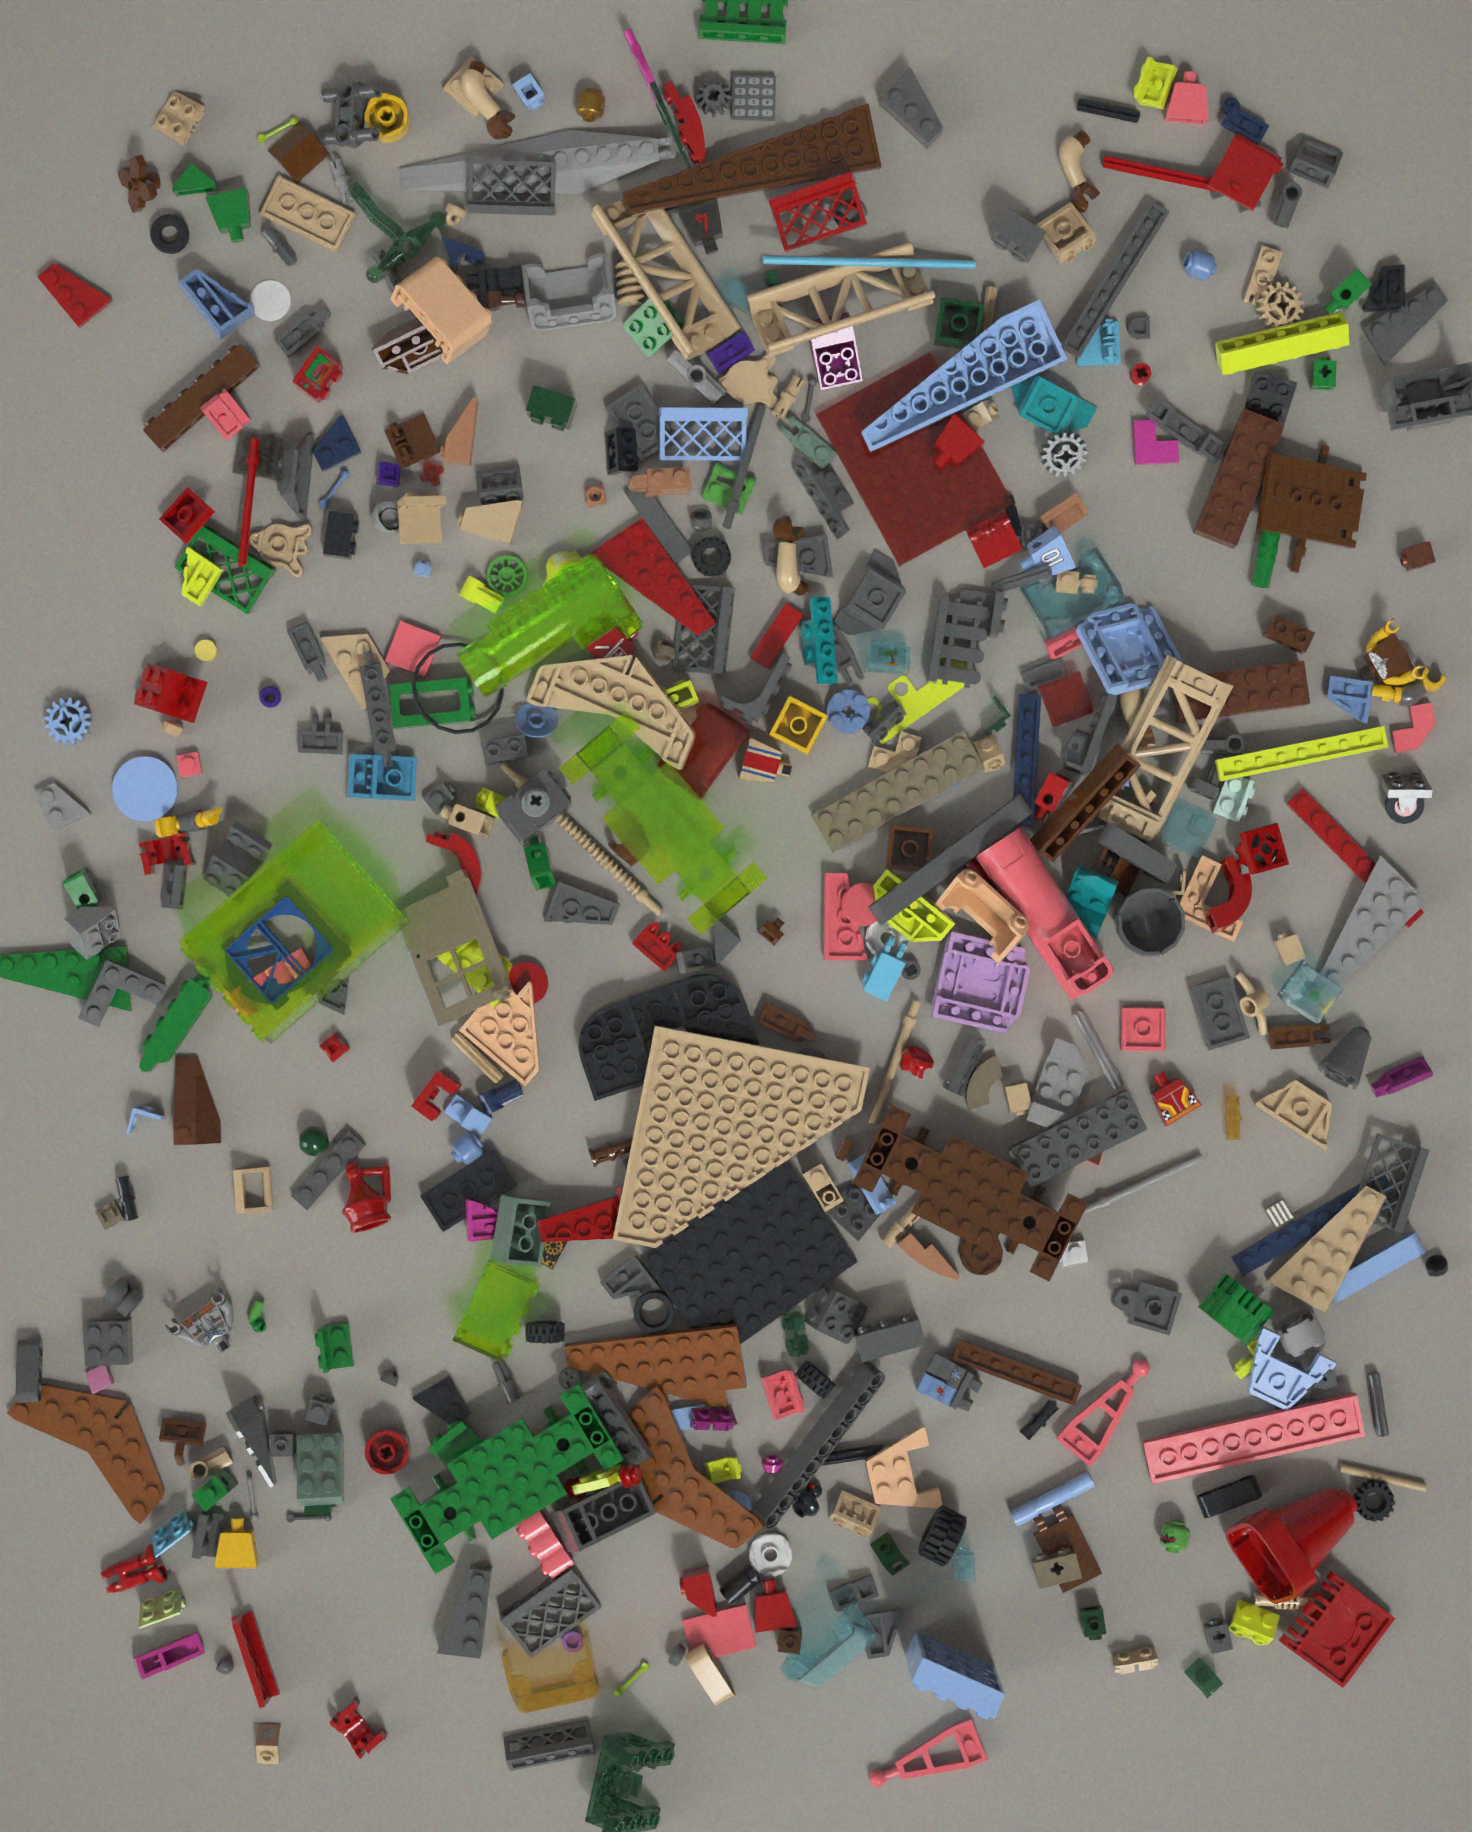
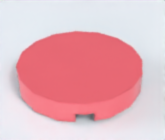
M864 882L851 885L842 897L841 906L843 914L854 925L867 926L877 921L868 909V906L875 902L873 885Z

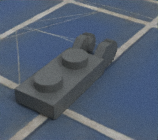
M833 625L837 671L841 673L846 684L850 687L853 685V681L845 669L852 666L860 680L865 677L836 625Z

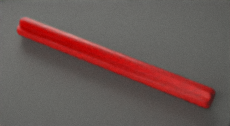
M1105 155L1103 159V168L1217 192L1207 186L1212 177Z

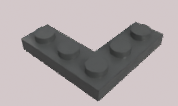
M106 958L78 1017L99 1027L117 988L158 1005L167 985Z

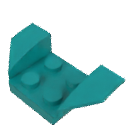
M1038 375L1012 386L1019 416L1051 433L1055 432L1057 435H1060L1061 429L1068 433L1069 430L1076 431L1087 427L1097 410V407Z
M1078 865L1066 898L1092 937L1097 939L1119 881Z

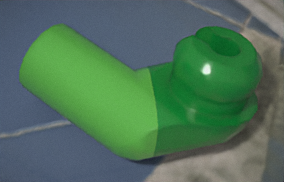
M255 1299L248 1314V1320L255 1332L262 1333L267 1327L261 1315L265 1303Z

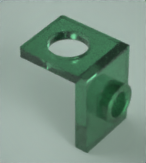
M996 696L992 697L991 700L1004 716L984 731L986 735L993 730L996 732L1000 731L1007 725L1005 721L1011 717Z
M1200 1657L1184 1671L1207 1699L1223 1685L1220 1678Z

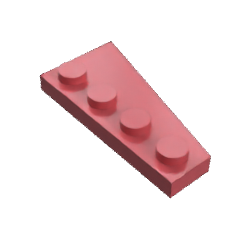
M824 873L823 960H867L859 926L854 925L845 917L841 906L842 897L850 887L847 873Z

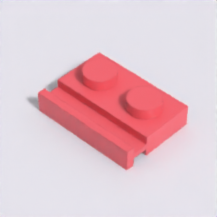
M224 388L222 393L216 394L201 406L200 409L222 436L229 440L243 428L244 424L250 423L251 420Z

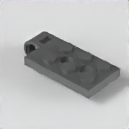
M600 1371L585 1380L583 1383L584 1392L624 1458L618 1464L621 1467L629 1466L630 1464L639 1465L654 1455L618 1402L621 1395L615 1388L612 1377L607 1372ZM609 1425L615 1427L616 1433L610 1431ZM621 1443L627 1445L628 1451L622 1449Z

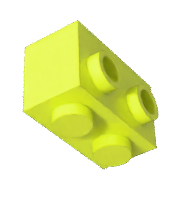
M683 679L673 684L674 687L667 690L663 687V690L679 711L699 703L691 680L686 681Z

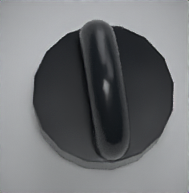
M1442 1255L1429 1257L1426 1260L1428 1275L1432 1277L1444 1275L1448 1271L1447 1259Z

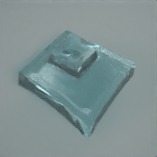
M1176 802L1160 842L1196 859H1200L1217 819Z

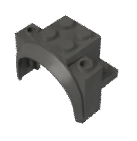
M1472 362L1389 378L1379 393L1383 412L1388 414L1390 430L1407 428V431L1447 424L1456 418L1471 416Z

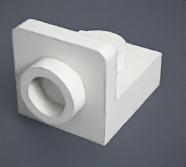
M1085 1240L1068 1243L1060 1260L1063 1267L1088 1262Z

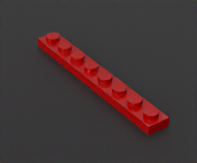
M1303 788L1300 789L1286 805L1366 884L1376 863ZM1419 909L1404 925L1409 928L1424 912Z

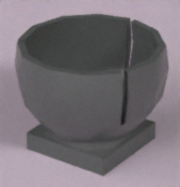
M1159 887L1139 888L1124 897L1116 911L1115 924L1116 933L1127 949L1142 957H1159L1177 946L1185 931V911L1177 898H1173V894Z

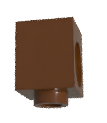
M802 1628L780 1629L778 1652L800 1655Z

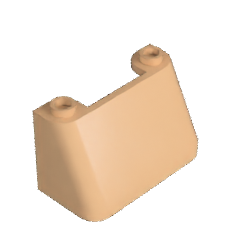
M965 869L959 873L934 904L941 912L946 908H952L956 914L963 909L993 936L988 944L994 946V952L991 957L998 964L1018 945L1029 929L1028 920L984 879L970 869Z

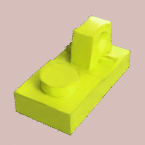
M1257 1337L1247 1346L1252 1356L1247 1359L1243 1357L1235 1363L1236 1367L1233 1369V1372L1240 1379L1252 1370Z

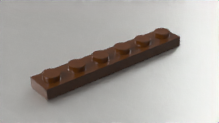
M961 1339L958 1340L951 1359L1073 1406L1076 1404L1082 1387L1081 1384Z

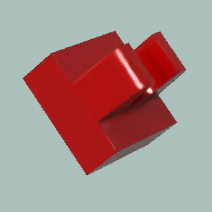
M337 1032L319 1045L332 1063L350 1050L349 1046Z

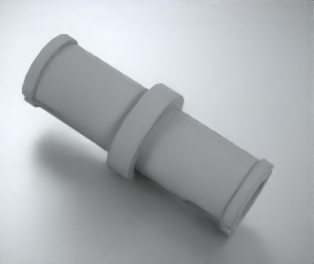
M337 158L334 159L335 163L333 161L329 162L335 178L334 184L339 189L343 204H350V199L352 202L356 200L350 185L351 178L346 174L342 159Z

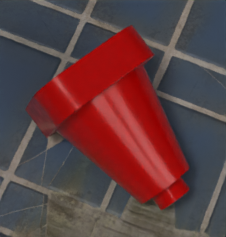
M1326 1488L1271 1511L1262 1509L1246 1515L1228 1528L1225 1535L1230 1548L1261 1594L1270 1602L1279 1604L1295 1599L1316 1583L1314 1571L1355 1523L1353 1513L1358 1510V1507L1348 1491L1340 1489L1337 1492L1332 1488Z

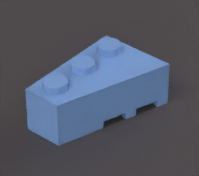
M195 269L179 281L180 290L220 340L255 315L254 306L249 303L247 304L238 298L236 294L229 292L198 269Z

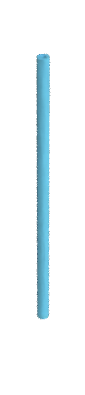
M763 255L762 257L763 264L975 269L976 264L975 260L786 255Z

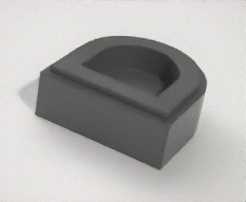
M1149 316L1135 317L1129 322L1127 331L1133 339H1150Z

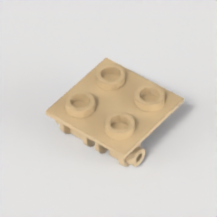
M173 91L151 128L176 140L175 142L183 146L184 143H188V139L192 135L190 131L195 132L192 127H198L197 123L205 115V106Z

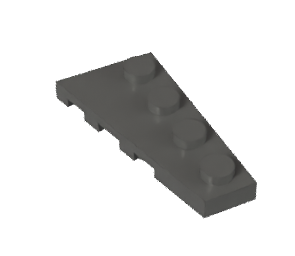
M1437 282L1407 300L1406 309L1391 310L1362 328L1363 333L1384 366L1448 301Z

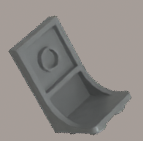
M785 654L781 655L763 692L756 700L740 704L720 696L721 708L730 713L734 711L740 713V718L751 724L753 720L758 723L761 715L766 716L771 707V702H769L771 696L776 697L782 686V683L779 682L781 677L786 678L792 667V664L789 663L790 657Z

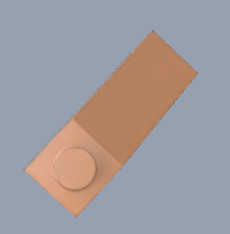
M477 398L471 399L446 437L445 444H441L440 457H444L445 463L471 466L479 403Z

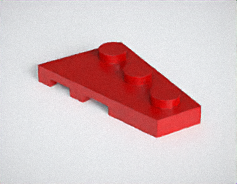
M54 263L37 276L79 328L113 301Z

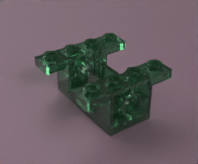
M630 1732L604 1735L585 1822L602 1828V1832H643L656 1829L660 1821L661 1807L656 1805L643 1807L625 1799H629L630 1795L636 1798L639 1797L643 1775L632 1771L639 1772L643 1767L654 1770L656 1767L671 1765V1761L674 1758L675 1743L670 1741L656 1743Z

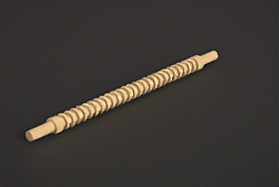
M507 762L501 765L500 768L516 782V787L520 789L521 786L528 783V779L516 772ZM562 815L554 821L555 823L559 822V827L563 826V831L567 830L568 835L573 836V840L577 839V844L581 843V848L585 847L587 849L586 852L591 853V857L595 856V861L599 860V865L603 864L605 866L604 869L609 870V874L613 873V878L617 877V882L621 881L623 883L622 886L627 887V891L631 890V895L635 894L637 901L643 902L657 916L663 912V909L648 896L649 893L645 889H641V885H636V880L632 881V877H628L627 872H622L623 868L619 869L618 864H614V860L609 859V855H604L605 851L601 852L600 847H596V843L591 842V838H586L587 834L583 835L581 833L582 830H578V826L573 825V821H568L569 817Z

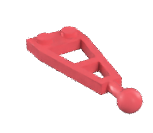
M1136 1360L1132 1367L1133 1372L1125 1382L1119 1379L1071 1419L1056 1437L1060 1443L1091 1467L1104 1451L1135 1392L1131 1387L1139 1377L1146 1376L1149 1373L1150 1365L1146 1360ZM1122 1388L1126 1393L1117 1410L1114 1411L1105 1401ZM1100 1407L1112 1419L1097 1445L1075 1426Z
M972 1718L949 1726L896 1760V1767L885 1771L880 1769L873 1770L870 1773L869 1781L873 1786L881 1787L886 1783L887 1779L900 1775L902 1780L966 1769L988 1759ZM954 1734L964 1760L934 1765L928 1749ZM922 1754L927 1767L905 1770L904 1764Z

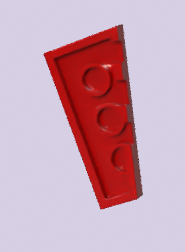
M619 1196L536 1220L541 1242L613 1239L620 1205Z

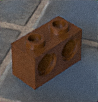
M1275 614L1271 617L1263 637L1302 655L1306 653L1315 632Z

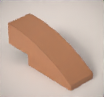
M908 1232L897 1242L907 1255L927 1269L955 1280L960 1278L931 1242L923 1247L911 1232Z

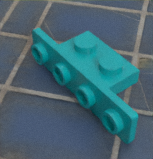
M812 597L809 599L811 620L801 622L800 628L804 665H815L817 684H835L838 682L831 599L830 597Z

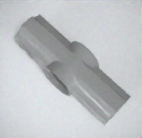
M678 348L667 359L688 383L695 387L713 406L727 393L706 372L704 367L693 359L685 360ZM698 371L702 373L703 378L700 381H694L691 378V374Z

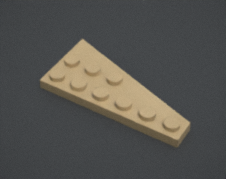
M1366 1186L1267 1282L1327 1313L1387 1196Z

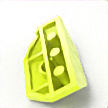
M886 869L873 885L875 901L905 878ZM926 894L887 921L888 924L911 942L941 941L955 924L945 911L941 912L934 905L936 902Z

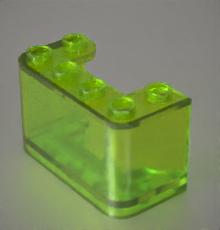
M490 1257L452 1341L501 1362L503 1357L507 1359L514 1345L510 1341L513 1335L518 1336L523 1325L519 1321L522 1315L527 1316L532 1305L528 1301L530 1297L534 1298L540 1287V1284L537 1283L538 1278L507 1264L492 1260Z

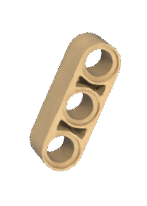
M704 1643L685 1654L687 1663L715 1706L735 1696L733 1686Z

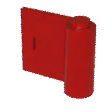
M1236 133L1207 186L1253 211L1273 174L1278 175L1283 167L1282 157L1245 136Z

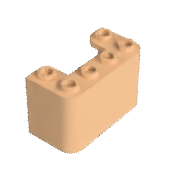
M434 257L397 284L390 299L397 308L403 304L405 311L410 309L436 339L435 345L437 348L441 345L443 354L440 357L447 365L483 339L492 323L491 312L478 302L475 293L465 287L461 277L452 272L444 258Z

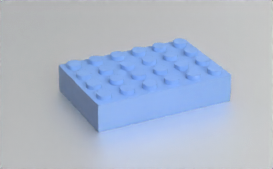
M915 1631L905 1653L911 1682L914 1683L913 1686L924 1692L927 1689L935 1692L934 1696L946 1701L947 1698L953 1700L955 1705L961 1709L967 1710L971 1708L976 1711V1715L984 1719H988V1717L995 1719L1005 1696L996 1667Z

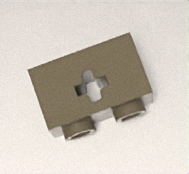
M1069 1547L1060 1548L1057 1550V1553L1050 1555L1047 1552L1036 1555V1558L1031 1559L1039 1589L1082 1579L1076 1552ZM1057 1562L1059 1564L1058 1570L1054 1571V1563Z

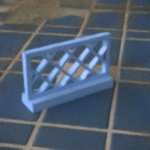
M658 407L659 460H742L746 447V417H748V408ZM665 421H674L679 426L671 436L665 431ZM689 421H695L701 427L693 436L684 428ZM699 421L707 422L704 425H702ZM711 421H716L722 427L714 436L705 428ZM732 421H741V431L734 436L727 427ZM681 430L690 438L682 447L673 439ZM702 430L711 437L704 447L694 439ZM724 430L733 438L725 447L716 439ZM672 441L679 450L673 456H665V446ZM691 441L701 449L695 456H689L684 450ZM713 441L722 449L716 456H711L705 450ZM736 441L741 446V456H732L726 449ZM680 452H682L685 456H677V455H678ZM702 452H704L707 456H699V455H700ZM723 452H725L728 456H720V455H721Z

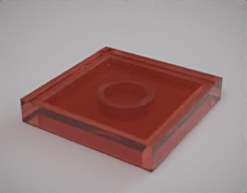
M1080 671L1038 686L1052 727L1094 712Z

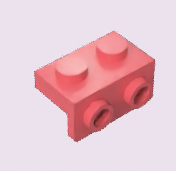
M792 1369L781 1370L761 1378L773 1420L805 1411L804 1398L799 1392L797 1386L798 1379Z

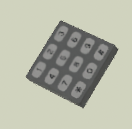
M733 75L732 120L775 121L776 76Z

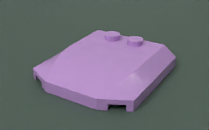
M950 931L945 943L931 1004V1017L1006 1033L1009 1026L1021 1014L1030 970L1026 962L1025 949L1015 947L998 964L991 957L994 952V946L988 944L990 940Z

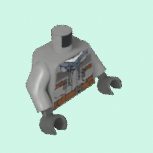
M218 1289L220 1294L218 1296L213 1295L211 1292V1302L180 1322L182 1326L179 1325L175 1318L171 1319L175 1326L168 1327L165 1325L167 1332L196 1347L202 1346L206 1348L211 1343H214L220 1353L229 1348L231 1345L224 1334L232 1330L231 1326L234 1323L233 1307L224 1297L223 1289Z

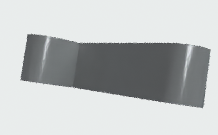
M1107 823L1097 840L1098 843L1143 870L1145 875L1157 882L1168 884L1178 867L1176 863L1112 823Z

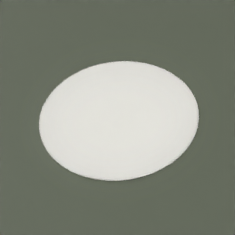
M267 280L259 283L253 289L250 295V304L254 306L257 317L265 321H275L282 318L288 312L291 297L288 289L282 283Z

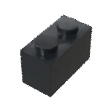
M328 512L323 549L325 557L351 560L352 555L356 554L357 542H354L355 533L358 534L360 521L357 520L355 514Z

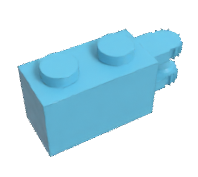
M892 935L888 938L884 948H881L879 953H874L870 962L873 966L870 972H865L861 980L863 991L886 1002L906 964L905 958L902 955L906 949L907 942L902 941L896 954L890 952L895 942V937Z

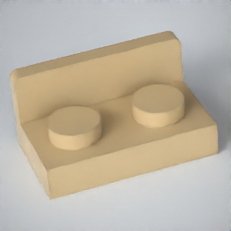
M842 1490L829 1520L833 1521V1524L838 1527L852 1529L856 1535L862 1537L870 1536L882 1507Z

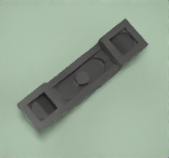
M1156 396L1146 411L1145 416L1175 440H1178V442L1215 464L1228 445L1211 433L1208 434L1176 412L1175 408Z

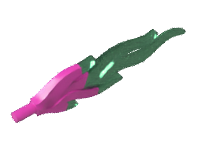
M628 29L624 32V35L630 46V51L636 60L664 124L668 125L687 168L691 169V165L684 152L685 148L663 102L660 90L643 55L641 46L638 44L632 29Z

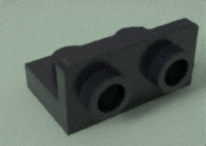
M616 427L606 431L607 475L638 471L636 429Z

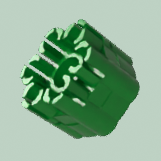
M1224 1273L1211 1289L1213 1292L1207 1294L1198 1308L1248 1346L1259 1332L1258 1328L1261 1325L1264 1326L1274 1311L1228 1274Z

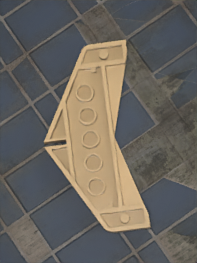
M634 655L543 665L538 669L526 702L535 706L611 715L658 753L666 763L676 769H683L695 740V731L639 657L635 658L629 675L627 673Z

